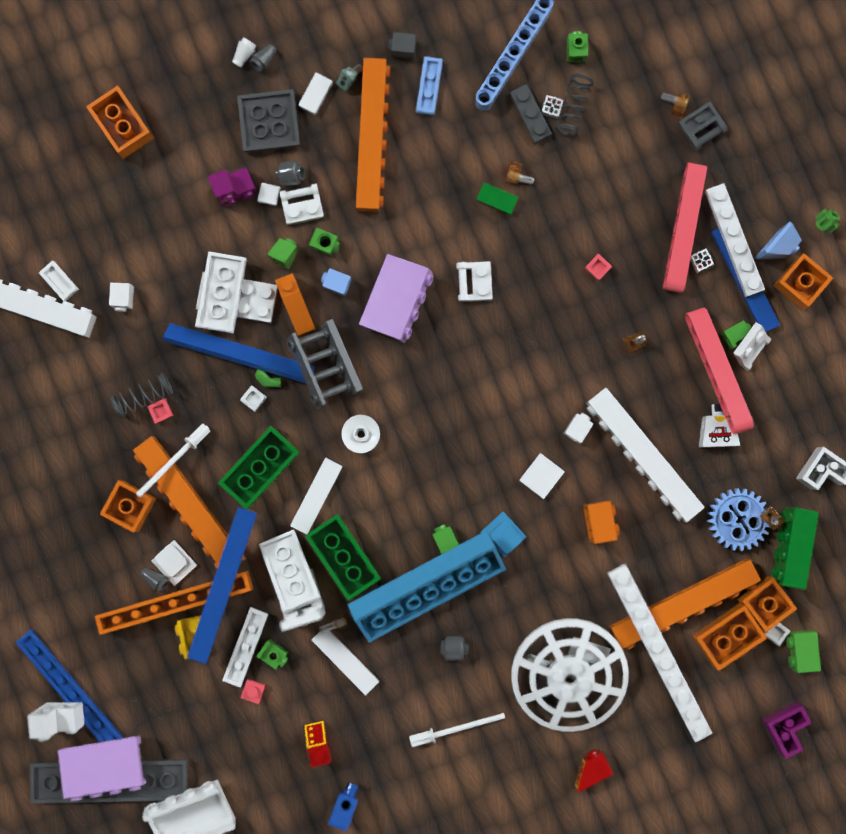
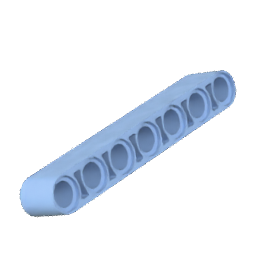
M553 0L535 1L478 90L475 105L479 110L486 111L492 106L549 17L553 7ZM540 4H547L548 8H541ZM536 19L539 23L532 24L530 20ZM525 34L528 36V39L523 40L520 38V35ZM516 50L519 54L513 56L510 54V51ZM505 65L509 70L501 71L499 67ZM496 81L499 85L492 87L489 83ZM487 97L489 101L482 103L479 98Z

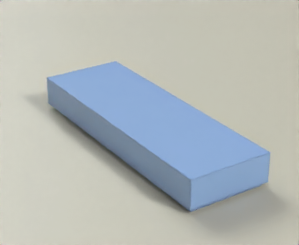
M424 56L416 113L435 115L443 59Z

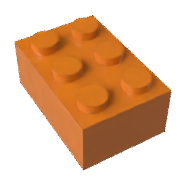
M118 85L86 106L122 159L154 139Z
M740 603L692 635L712 667L718 671L767 639L749 610Z

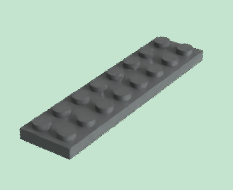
M188 759L141 760L143 779H146V783L141 785V789L129 791V788L121 789L122 792L110 794L109 791L102 792V796L90 798V794L82 795L83 799L75 801L63 797L59 762H32L30 764V803L164 801L170 796H177L188 790Z

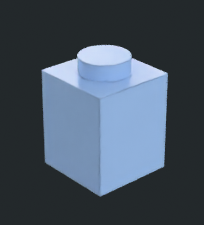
M329 268L328 273L324 272L321 283H323L322 286L325 290L345 297L352 279L351 276Z

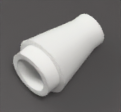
M243 37L241 41L239 40L232 62L242 68L243 64L255 52L256 45Z

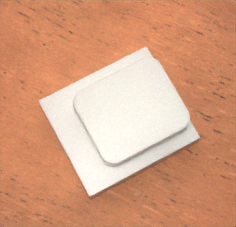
M540 453L519 481L544 499L565 471Z
M175 540L151 560L174 586L197 566L195 561Z

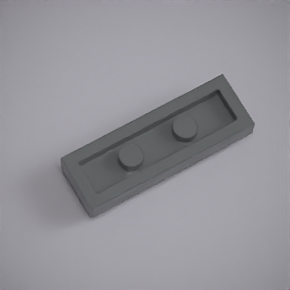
M527 84L511 91L509 95L534 144L550 137L552 133Z

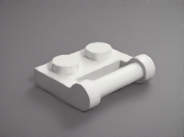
M317 183L307 188L288 192L285 190L280 191L287 225L324 218ZM310 194L314 196V199L288 204V199Z
M491 262L456 263V268L459 270L460 295H458V301L492 300ZM472 269V295L467 294L466 270Z
M758 323L753 325L734 352L740 366L748 371L764 346L768 345L771 341L763 326Z

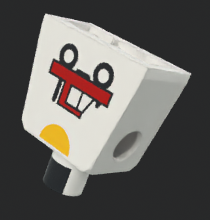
M713 404L712 416H704L702 418L699 448L740 446L738 434L734 435L731 432L720 404Z

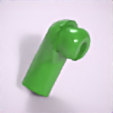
M256 370L255 377L263 387H281V378H270L266 371Z

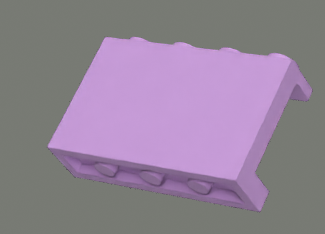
M387 254L359 325L369 331L373 330L405 343L406 339H409L411 336L413 321L415 322L419 316L418 309L420 304H423L425 301L426 289L433 281L432 271L427 267Z
M141 735L58 750L63 797L75 801L83 799L82 795L90 794V798L102 796V792L109 791L110 794L122 792L121 789L129 788V791L141 789V785L146 783V779H143L139 750Z

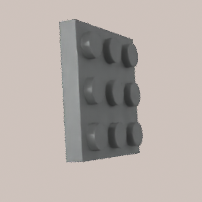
M294 89L237 96L244 153L301 147Z

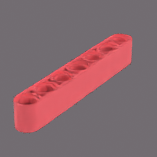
M687 162L663 290L679 293L684 291L707 172V166Z
M703 307L686 313L687 325L731 432L735 435L753 429L752 417L707 309Z

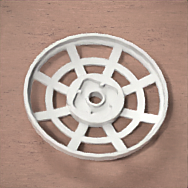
M568 618L546 623L530 633L521 643L514 656L511 672L513 691L524 712L531 719L545 727L569 732L594 727L611 716L621 704L626 694L629 678L628 664L624 652L617 640L607 630L590 621ZM563 627L583 628L580 640L564 639L556 641L551 631ZM591 631L604 637L616 651L605 657L596 646L588 642ZM544 634L549 645L537 655L534 662L522 658L528 647ZM578 646L576 655L563 656L560 647ZM586 649L593 652L600 661L590 665L583 658ZM552 651L556 660L550 667L547 668L539 665L543 658ZM619 658L623 669L622 688L611 687L612 672L609 664ZM519 665L530 670V687L532 692L522 696L518 686ZM602 668H605L606 672L605 685L595 683L594 673ZM536 673L547 676V687L537 690ZM570 674L576 676V680L572 683L565 680ZM591 691L602 693L599 699L589 706L585 698ZM553 694L558 698L559 702L556 709L548 705L542 697ZM608 694L619 696L612 708L596 719L592 711L596 710L604 702ZM536 700L545 710L553 714L550 723L537 717L525 703ZM578 701L582 708L581 711H564L567 702ZM585 715L589 723L579 726H558L561 717L574 718Z

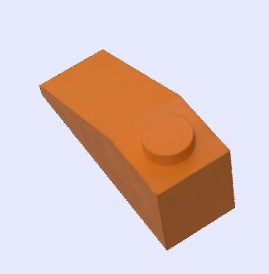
M293 273L276 279V285L297 335L300 336L315 330Z

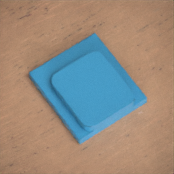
M504 512L499 514L481 531V533L487 531L497 551L503 557L509 554L526 538L524 533Z

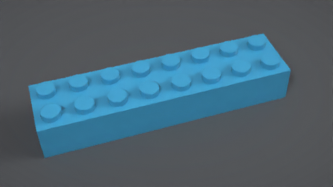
M487 531L351 602L348 606L354 621L370 643L505 571L506 568Z

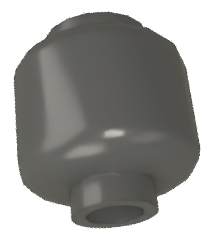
M283 161L279 164L278 169H276L275 176L283 186H296L304 180L305 170L298 161Z
M446 636L445 640L441 641V656H444L446 661L461 662L464 659V655L469 653V644L465 643V639L462 636Z

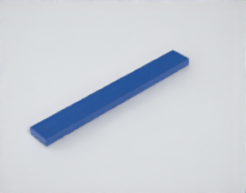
M172 323L169 324L163 336V341L306 383L297 361ZM310 365L311 370L314 374L315 366Z
M240 507L237 509L187 658L204 664L208 661L257 516L255 512Z
M32 629L15 642L65 702L83 703L84 724L99 742L124 738Z

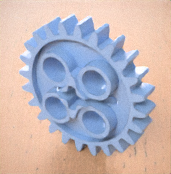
M735 488L734 494L731 490H727V496L724 493H720L721 500L718 498L714 499L717 504L710 505L714 510L713 512H707L708 515L712 516V519L707 520V522L713 525L708 529L715 530L712 537L719 536L717 543L725 541V548H728L731 544V550H735L738 546L739 551H743L744 545L750 550L751 543L754 546H758L757 539L764 541L761 535L768 534L764 529L765 527H771L770 524L766 523V520H770L771 517L766 516L770 509L763 508L766 502H759L761 496L754 498V491L747 495V489H743L740 493L739 488ZM740 501H743L745 503V509L743 511H740L738 509V503ZM729 505H732L734 512L730 510ZM725 511L729 513V520L727 522L722 520V514ZM737 516H742L740 519L741 523H736ZM751 517H754L756 520L754 527L749 526V519ZM744 527L748 529L749 534H746ZM735 528L740 530L738 538H735L732 534Z

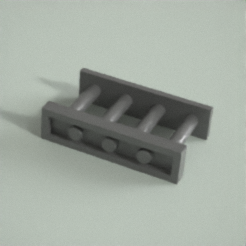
M333 319L326 321L321 326V331L300 339H298L296 333H292L287 338V346L295 356L311 393V402L316 405L317 409L326 404L324 399L344 391L349 392L350 396L363 390ZM322 338L327 340L328 349L305 356L301 346ZM328 356L334 357L337 363L336 366L313 374L310 363ZM337 373L342 375L344 379L343 384L321 392L317 381Z

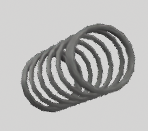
M573 74L570 77L572 86L567 88L569 95L564 97V102L567 105L561 107L564 115L558 117L561 124L555 126L556 131L563 135L577 136L578 130H580L577 126L562 123L560 117L567 116L577 121L583 120L579 116L566 114L563 111V107L567 106L578 111L586 110L582 106L570 105L566 102L567 97H573L584 102L589 101L584 96L572 95L568 91L571 87L584 92L592 91L588 87L593 86V79L583 74ZM574 78H583L590 81L591 83L579 82ZM558 127L567 128L576 133L566 132L559 129Z
M163 372L159 375L157 374L163 397L156 392L150 380L147 379L152 391L153 402L146 396L138 383L144 406L137 401L131 389L128 388L134 402V410L128 406L121 392H119L124 404L125 415L115 395L110 396L112 406L120 418L126 416V406L129 410L135 412L136 402L144 408L146 405L145 397L149 402L154 403V392L161 399L164 398V389L169 395H173V389L166 375Z

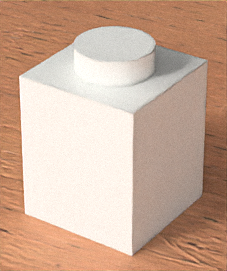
M110 283L109 306L115 308V311L126 312V309H132L134 286L130 283Z
M584 413L580 415L575 414L563 434L581 444L593 426V423L590 422L591 418Z

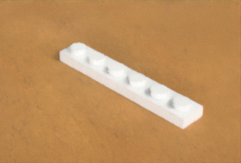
M725 184L707 189L705 194L745 297L764 291V285Z

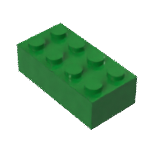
M270 426L224 475L218 484L245 509H250L301 452L273 426Z
M785 507L781 512L780 521L782 526L777 533L778 549L776 548L774 551L775 567L772 568L770 577H774L779 585L806 590L819 512L795 507Z
M336 514L305 535L348 601L381 579V576L339 514Z

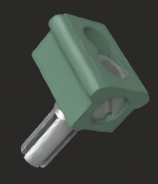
M359 64L353 69L350 67L342 69L336 82L337 85L348 92L357 74L362 71L363 67Z

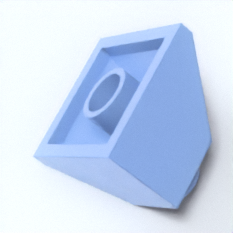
M788 222L780 228L755 258L757 260L781 259L788 255L793 256L799 250L798 244L802 241L794 225Z

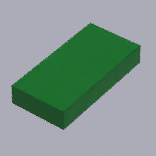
M484 182L476 201L511 216L519 197Z

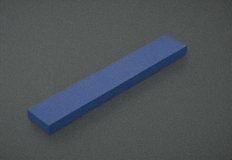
M718 228L712 231L711 234L755 322L762 325L765 332L779 326L780 323L763 291L745 297L720 230Z

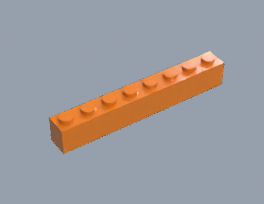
M364 58L356 194L357 212L379 213L380 207H383L384 196H380V190L384 189L385 177H381V171L385 170L386 159L382 158V151H386V140H383V133H387V121H384V114H388V103H385V96H389V84H386V77H390V66H387L386 59Z
M154 436L149 437L133 449L136 454L134 458L140 465L143 464L147 470L145 472L150 479L171 459ZM174 463L156 481L158 483L157 489L163 496L166 494L170 500L168 503L174 511L178 510L181 514L179 518L185 526L189 525L194 539L197 542L201 541L204 545L203 551L208 557L212 556L215 560L214 565L218 568L228 534ZM243 555V558H242L241 563H242L244 560H246V558L244 557V555Z
M744 559L648 606V609L660 632L663 633L669 630L670 625L674 623H684L688 620L687 617L692 614L695 616L705 612V608L709 606L716 607L723 603V599L727 597L732 599L740 595L739 591L745 588L746 590L755 588L757 586L756 583L761 581L752 561ZM630 616L609 626L614 638L622 649H631L636 646V642L641 640Z
M249 570L237 574L229 597L254 589ZM213 581L96 615L95 620L99 634L102 635L206 603Z

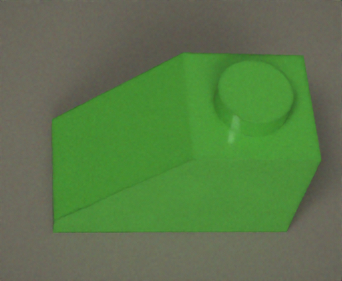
M279 238L269 251L268 257L273 263L289 270L299 249L293 240Z

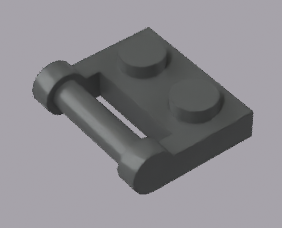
M711 102L706 103L677 123L694 151L699 150L703 144L720 133L724 134L728 131L726 124ZM715 122L716 128L699 139L696 138V133Z

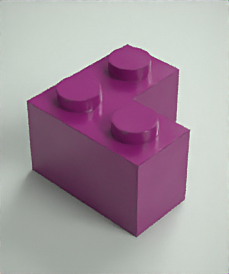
M246 167L230 174L225 169L207 176L215 197L221 206H232L237 200L242 198L243 200L249 199L254 196L253 194L257 193Z
M794 702L762 719L781 756L787 759L803 751L794 733L811 724L803 705Z

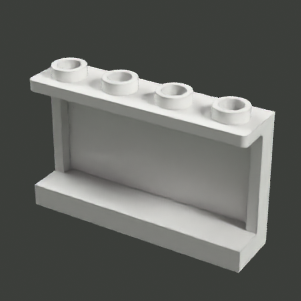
M218 780L208 781L198 788L188 789L180 795L170 796L162 802L152 803L144 808L143 820L144 822L148 821L154 834H223L235 829L236 818Z

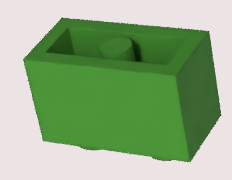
M813 630L790 631L786 642L787 647L790 649L791 656H789L788 662L792 671L797 673L821 671L817 632Z

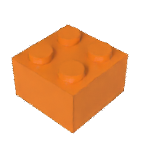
M803 253L794 260L773 286L801 310H804L814 302L833 277Z
M118 480L100 515L136 533L140 531L157 498L147 492L139 497L136 494L140 490L139 488L124 480Z
M611 501L584 504L583 510L589 543L597 544L618 540L617 535H620L619 526L615 524L613 517L616 516L615 505L611 504Z
M766 576L757 583L755 588L748 590L737 598L740 604L746 606L764 632H768L797 610L774 577Z

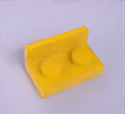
M201 615L180 619L177 621V625H175L176 635L180 636L181 641L179 651L181 655H184V659H189L187 656Z

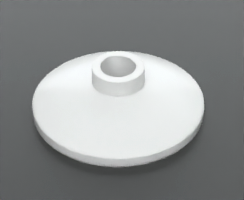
M353 416L345 422L342 428V440L345 446L353 452H369L379 442V426L369 416ZM359 431H364L365 436L363 438L358 437Z

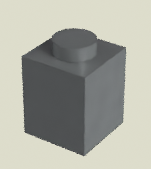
M393 32V39L389 38L388 50H391L392 57L414 59L416 34Z

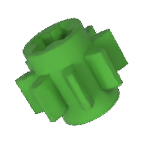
M824 209L816 216L818 220L815 224L824 233L827 230L832 233L840 225L837 223L840 217L832 209L828 212Z

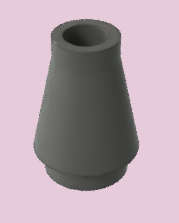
M268 44L252 55L250 60L251 66L258 72L266 70L272 57L277 52L275 47Z
M147 567L140 573V577L154 592L162 593L169 585L167 576L150 570Z

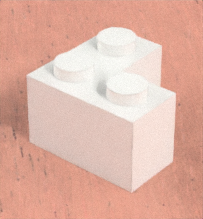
M817 447L796 477L797 481L811 490H819L826 478L837 485H846V462L825 447Z
M47 702L28 715L30 739L46 741L58 732H65L66 734L78 732L85 725L83 703Z

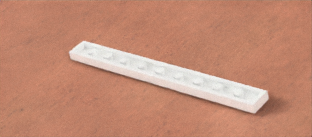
M623 564L611 570L607 574L693 740L696 743L711 735L712 731L627 566Z

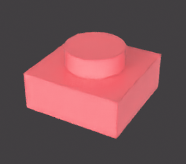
M597 254L584 269L599 281L612 266L600 254Z
M165 398L147 406L155 424L174 416Z
M247 679L241 698L259 704L266 684Z

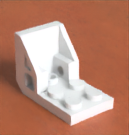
M312 568L310 569V571L312 573L313 579L315 581V584L321 597V593L317 584L314 570ZM322 597L320 600L292 612L283 613L284 620L280 623L282 631L321 619L326 613Z

